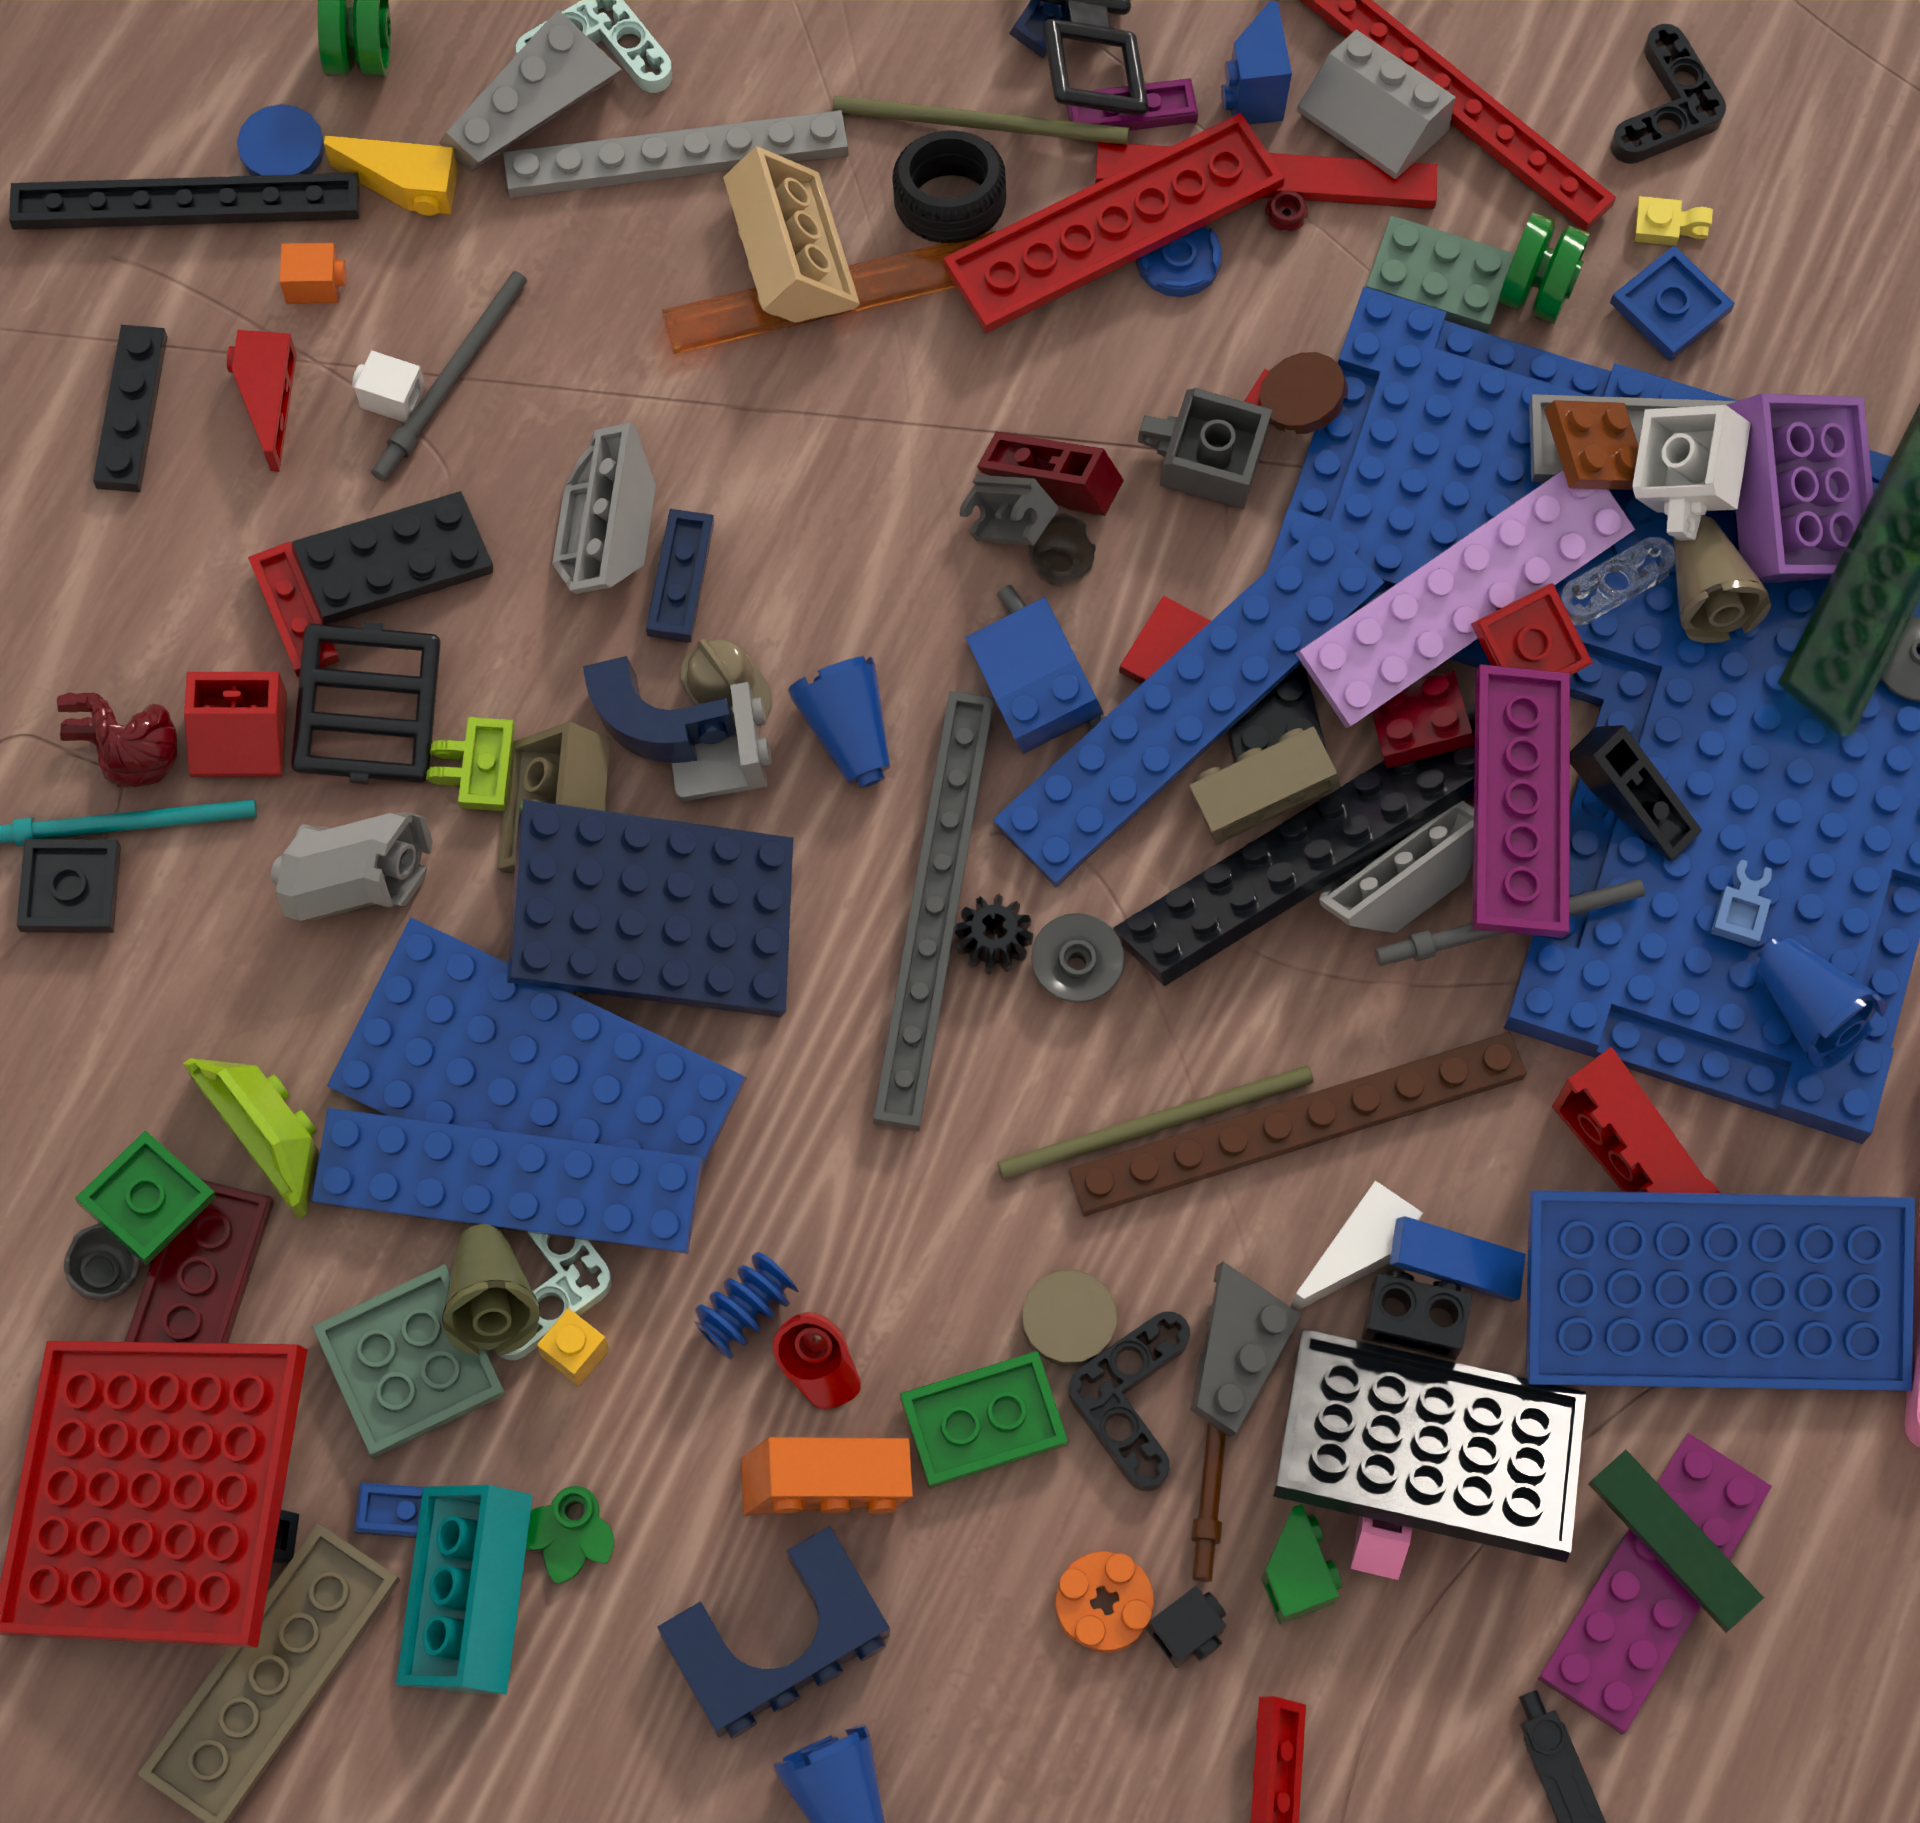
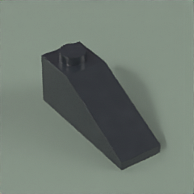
M1624 725L1594 727L1570 751V764L1589 790L1667 861H1673L1702 831Z

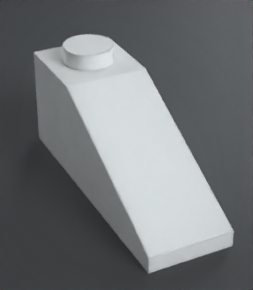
M1375 1181L1299 1288L1291 1305L1297 1310H1301L1389 1264L1396 1219L1406 1216L1420 1220L1423 1212Z

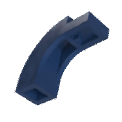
M627 656L583 666L588 694L606 729L619 744L640 757L665 763L697 761L695 744H715L723 741L728 736L736 735L734 713L727 698L677 710L659 709L641 699L637 676Z

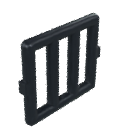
M364 622V628L324 624L307 625L303 636L291 760L292 769L297 773L350 777V783L369 784V779L415 783L425 782L427 770L430 769V750L433 736L441 646L440 638L435 634L383 630V624ZM321 643L422 651L420 676L319 668ZM317 686L418 694L416 720L315 712ZM313 730L414 738L412 764L311 756Z

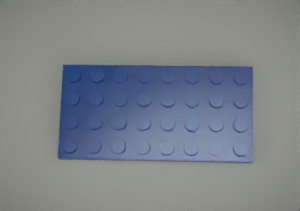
M410 917L327 1085L328 1087L387 1116L697 1156L703 1159L702 1172L747 1077L565 990L507 983L508 963Z
M1529 1190L1526 1379L1528 1384L1912 1391L1915 1198L1895 1196Z

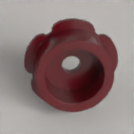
M1281 191L1267 203L1265 213L1269 216L1268 222L1274 229L1293 232L1304 225L1303 219L1307 217L1308 209L1303 198L1298 193ZM1284 211L1289 212L1290 215H1289V216H1285V215H1283L1282 212H1284Z

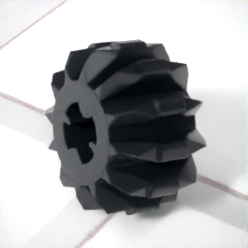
M1000 894L995 896L993 905H988L986 900L979 896L976 899V910L964 907L961 911V918L964 922L955 925V935L961 938L957 942L958 953H970L968 965L971 968L984 961L985 972L988 975L993 973L996 963H1000L1002 969L1006 972L1012 970V959L1023 962L1027 957V951L1024 947L1033 943V933L1027 930L1031 926L1030 916L1018 915L1020 904L1017 900L1010 903L1007 907L1002 906L1003 897ZM997 929L1002 932V938L998 939L997 934H995L994 939L986 937V931L990 930V933L993 934V930Z

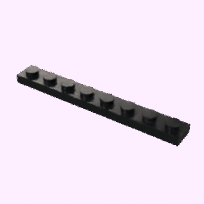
M358 173L11 183L9 222L13 230L351 220L359 219L360 181Z

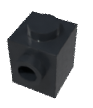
M1195 1586L1151 1619L1146 1630L1173 1666L1178 1668L1193 1655L1196 1656L1199 1662L1223 1644L1218 1636L1223 1633L1227 1626L1222 1620L1226 1613L1218 1600L1210 1592L1203 1595L1198 1587Z

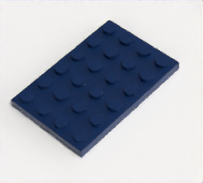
M523 799L519 805L507 983L781 1017L786 1012L793 838Z

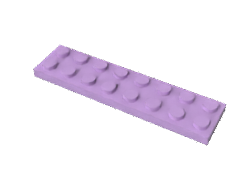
M1562 470L1295 654L1345 728L1351 727L1478 639L1471 623L1552 582L1556 585L1634 531L1635 528L1609 489L1569 488L1564 471Z

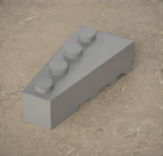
M557 9L448 129L439 144L445 147H453L456 160L472 173L530 133L549 123L553 118L583 101L596 90L612 82L622 68Z

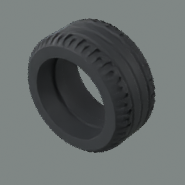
M956 130L929 133L906 146L895 163L892 180L896 212L905 227L923 239L937 243L966 242L985 234L1002 216L1006 204L1005 166L994 146L977 135ZM947 175L967 177L980 184L975 191L965 196L949 199L933 197L919 189L929 180Z

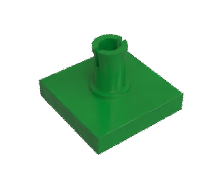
M146 1130L75 1197L77 1203L146 1266L216 1198L215 1192Z

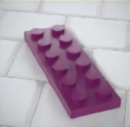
M1479 665L1475 677L1472 930L1565 938L1569 933L1570 673Z
M1690 1433L1684 1436L1657 1480V1483L1728 1559L1772 1488L1771 1485ZM1628 1528L1537 1679L1620 1734H1624L1701 1606Z

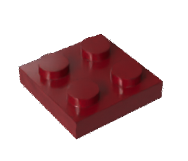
M1455 670L1419 679L1372 711L1386 768L1475 745Z

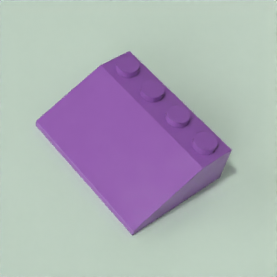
M1762 393L1727 404L1726 406L1751 423L1738 509L1735 511L1739 552L1762 583H1781L1881 574L1864 397Z

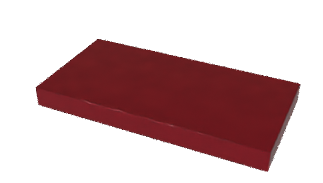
M202 1180L215 1192L216 1198L151 1261L124 1342L228 1343L274 1204L273 1198Z

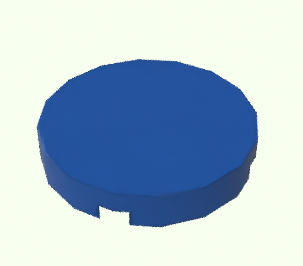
M283 104L264 107L250 115L240 128L237 139L240 159L251 176L313 174L320 165L325 150L321 128L313 116L299 107Z
M1203 226L1136 259V265L1141 278L1152 289L1166 296L1186 297L1200 293L1212 284L1220 270L1222 248L1217 234L1210 227L1208 230Z

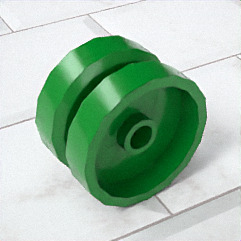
M318 0V42L324 74L326 76H348L354 67L356 56L357 65L364 76H386L389 71L391 53L389 0Z
M1533 212L1512 259L1498 298V303L1519 310L1525 306L1532 288H1538L1539 291L1533 305L1534 317L1555 324L1564 301L1570 298L1584 263L1581 258L1590 233L1569 226L1561 233L1555 250L1551 249L1549 245L1555 230L1554 220Z

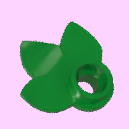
M570 1486L561 1490L554 1497L551 1505L531 1510L526 1551L544 1550L543 1557L550 1577L556 1584H562L580 1572L587 1558L597 1563L607 1564L612 1556L615 1541L611 1527L599 1517L600 1507L594 1494L584 1487ZM574 1504H581L584 1506L582 1517L577 1520L569 1519L567 1516L568 1509Z

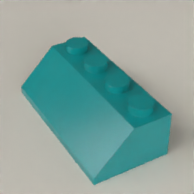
M493 1485L423 1487L396 1685L472 1694L507 1695L530 1524L532 1494Z

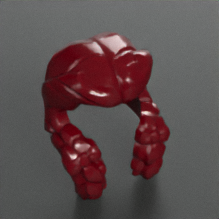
M68 692L57 697L58 712H91L92 718L85 717L81 720L74 718L65 719L61 723L60 739L62 741L83 740L94 743L97 747L98 761L104 778L112 784H116L117 787H139L158 783L174 766L177 757L176 728L169 712L162 705L152 704L147 706L142 712L133 715L125 726L118 725L112 708L97 693L75 694Z

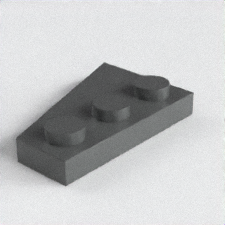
M1221 1262L1216 1265L1213 1281L1216 1283L1213 1303L1208 1308L1206 1319L1208 1331L1204 1352L1200 1354L1190 1410L1228 1436H1232L1241 1427L1301 1314L1225 1262Z

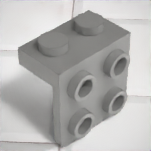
M748 682L730 685L733 703L731 709L734 713L736 735L728 736L723 741L715 744H695L697 761L672 763L675 792L680 800L689 801L767 787L765 765H771V754L767 737L761 738L759 725L766 724L765 710L762 698L753 697Z

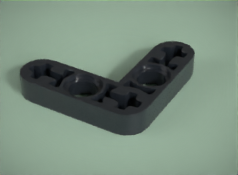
M1660 24L1652 28L1645 43L1644 54L1672 102L1625 120L1617 126L1610 148L1616 159L1623 163L1633 164L1712 133L1718 129L1725 115L1726 103L1684 33L1678 27L1671 24ZM1658 41H1661L1665 46L1658 47ZM1666 45H1672L1671 52H1669ZM1681 71L1688 72L1694 76L1696 83L1690 86L1681 85L1675 80L1674 74ZM1699 105L1704 111L1712 110V116L1709 117L1706 112L1698 113ZM1664 119L1672 120L1678 125L1679 131L1674 134H1666L1658 128L1657 122ZM1628 137L1630 141L1640 139L1638 146L1635 147L1632 142L1624 143V138Z
M1162 1312L1155 1315L1083 1365L1072 1375L1068 1388L1069 1398L1075 1409L1128 1482L1134 1488L1141 1491H1153L1160 1488L1167 1478L1170 1463L1166 1452L1125 1398L1124 1394L1177 1358L1186 1349L1190 1338V1327L1187 1321L1175 1312ZM1164 1325L1168 1330L1176 1327L1179 1330L1175 1339L1177 1344L1173 1346L1169 1341H1164L1155 1347L1154 1354L1159 1358L1153 1361L1148 1347L1138 1339L1145 1337L1146 1343L1149 1345L1159 1337V1326ZM1124 1350H1133L1141 1356L1143 1367L1135 1374L1122 1373L1116 1365V1356ZM1105 1363L1110 1376L1120 1385L1114 1388L1110 1379L1099 1388V1399L1094 1400L1091 1395L1082 1398L1079 1395L1082 1390L1081 1380L1086 1378L1092 1384L1101 1379L1105 1371L1100 1366ZM1113 1416L1127 1418L1132 1425V1435L1123 1441L1111 1439L1105 1431L1107 1420ZM1142 1438L1145 1444L1140 1445L1138 1451L1146 1461H1151L1155 1458L1159 1462L1155 1470L1157 1477L1152 1479L1148 1474L1137 1475L1136 1471L1140 1464L1137 1457L1131 1451L1128 1457L1124 1458L1120 1452L1131 1449L1138 1439Z

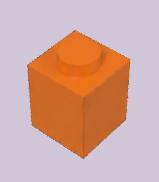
M281 243L280 285L286 303H338L339 286H346L347 271L345 260H338L334 243Z

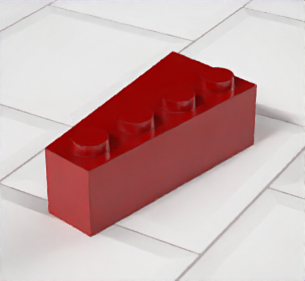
M1612 1046L1568 1078L1552 1108L1622 1192L1720 1193L1718 1188L1703 1176Z

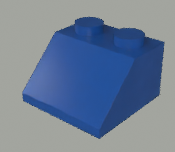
M1278 1L1268 2L1234 42L1232 59L1225 61L1227 84L1221 86L1224 111L1230 110L1231 117L1242 113L1249 125L1283 121L1292 71Z

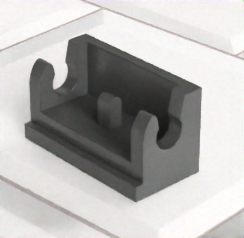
M977 475L973 480L974 487L960 507V516L968 517L972 514L973 508L976 505L979 507L980 517L974 522L970 534L976 541L1034 546L1059 507L1034 478Z

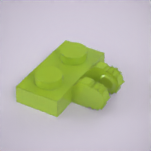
M468 717L465 741H433L430 754L439 759H463L462 768L430 767L427 770L426 780L431 782V784L441 786L460 785L458 804L462 809L506 811L515 733L514 720Z

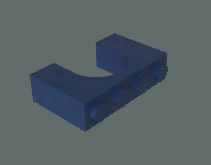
M831 1526L824 1528L787 1550L788 1560L812 1599L818 1613V1628L815 1638L808 1650L793 1663L775 1669H761L749 1666L737 1659L725 1645L701 1601L657 1626L663 1641L718 1738L727 1732L731 1738L743 1734L757 1724L754 1716L769 1707H772L775 1713L785 1709L800 1698L797 1691L813 1681L820 1687L843 1673V1669L840 1666L857 1655L860 1661H864L886 1647L883 1640L890 1636V1627Z

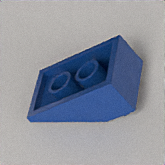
M1045 597L965 637L994 699L1023 754L1104 714Z

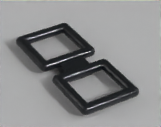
M1041 0L1045 3L1061 5L1063 20L1048 19L1043 24L1055 101L1059 104L1136 116L1145 115L1148 112L1149 105L1137 37L1131 31L1110 28L1108 13L1128 14L1131 10L1130 0ZM1062 38L1121 47L1130 97L1070 88Z

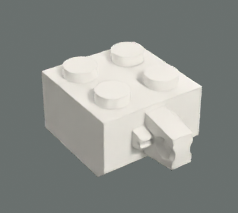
M1726 405L1645 409L1632 487L1637 500L1657 513L1664 512L1665 515L1667 514V533L1675 537L1676 540H1696L1701 516L1705 515L1706 511L1738 509L1751 423Z

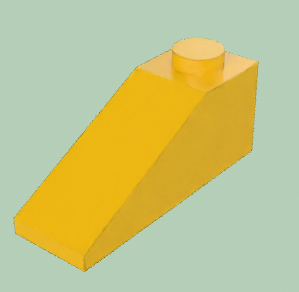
M325 136L324 146L329 165L341 173H358L359 181L362 185L408 211H416L426 216L436 214L451 215L458 174L453 147Z

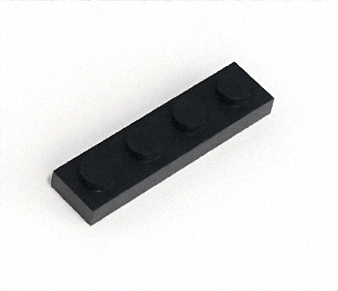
M121 325L93 478L96 489L141 492L168 338L165 328Z

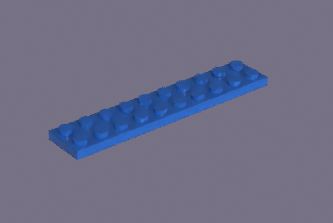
M1321 521L993 819V824L1057 887L1301 664V661L1295 654L1296 652L1365 606L1384 588L1385 582Z

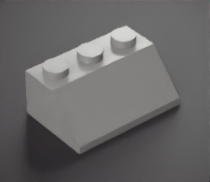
M1356 29L1329 53L1300 101L1297 112L1385 173L1397 179L1449 131L1456 97Z

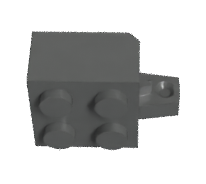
M1198 388L1186 390L1178 417L1168 416L1166 420L1144 415L1138 433V443L1158 449L1157 454L1165 457L1159 486L1244 509L1267 437L1273 409Z

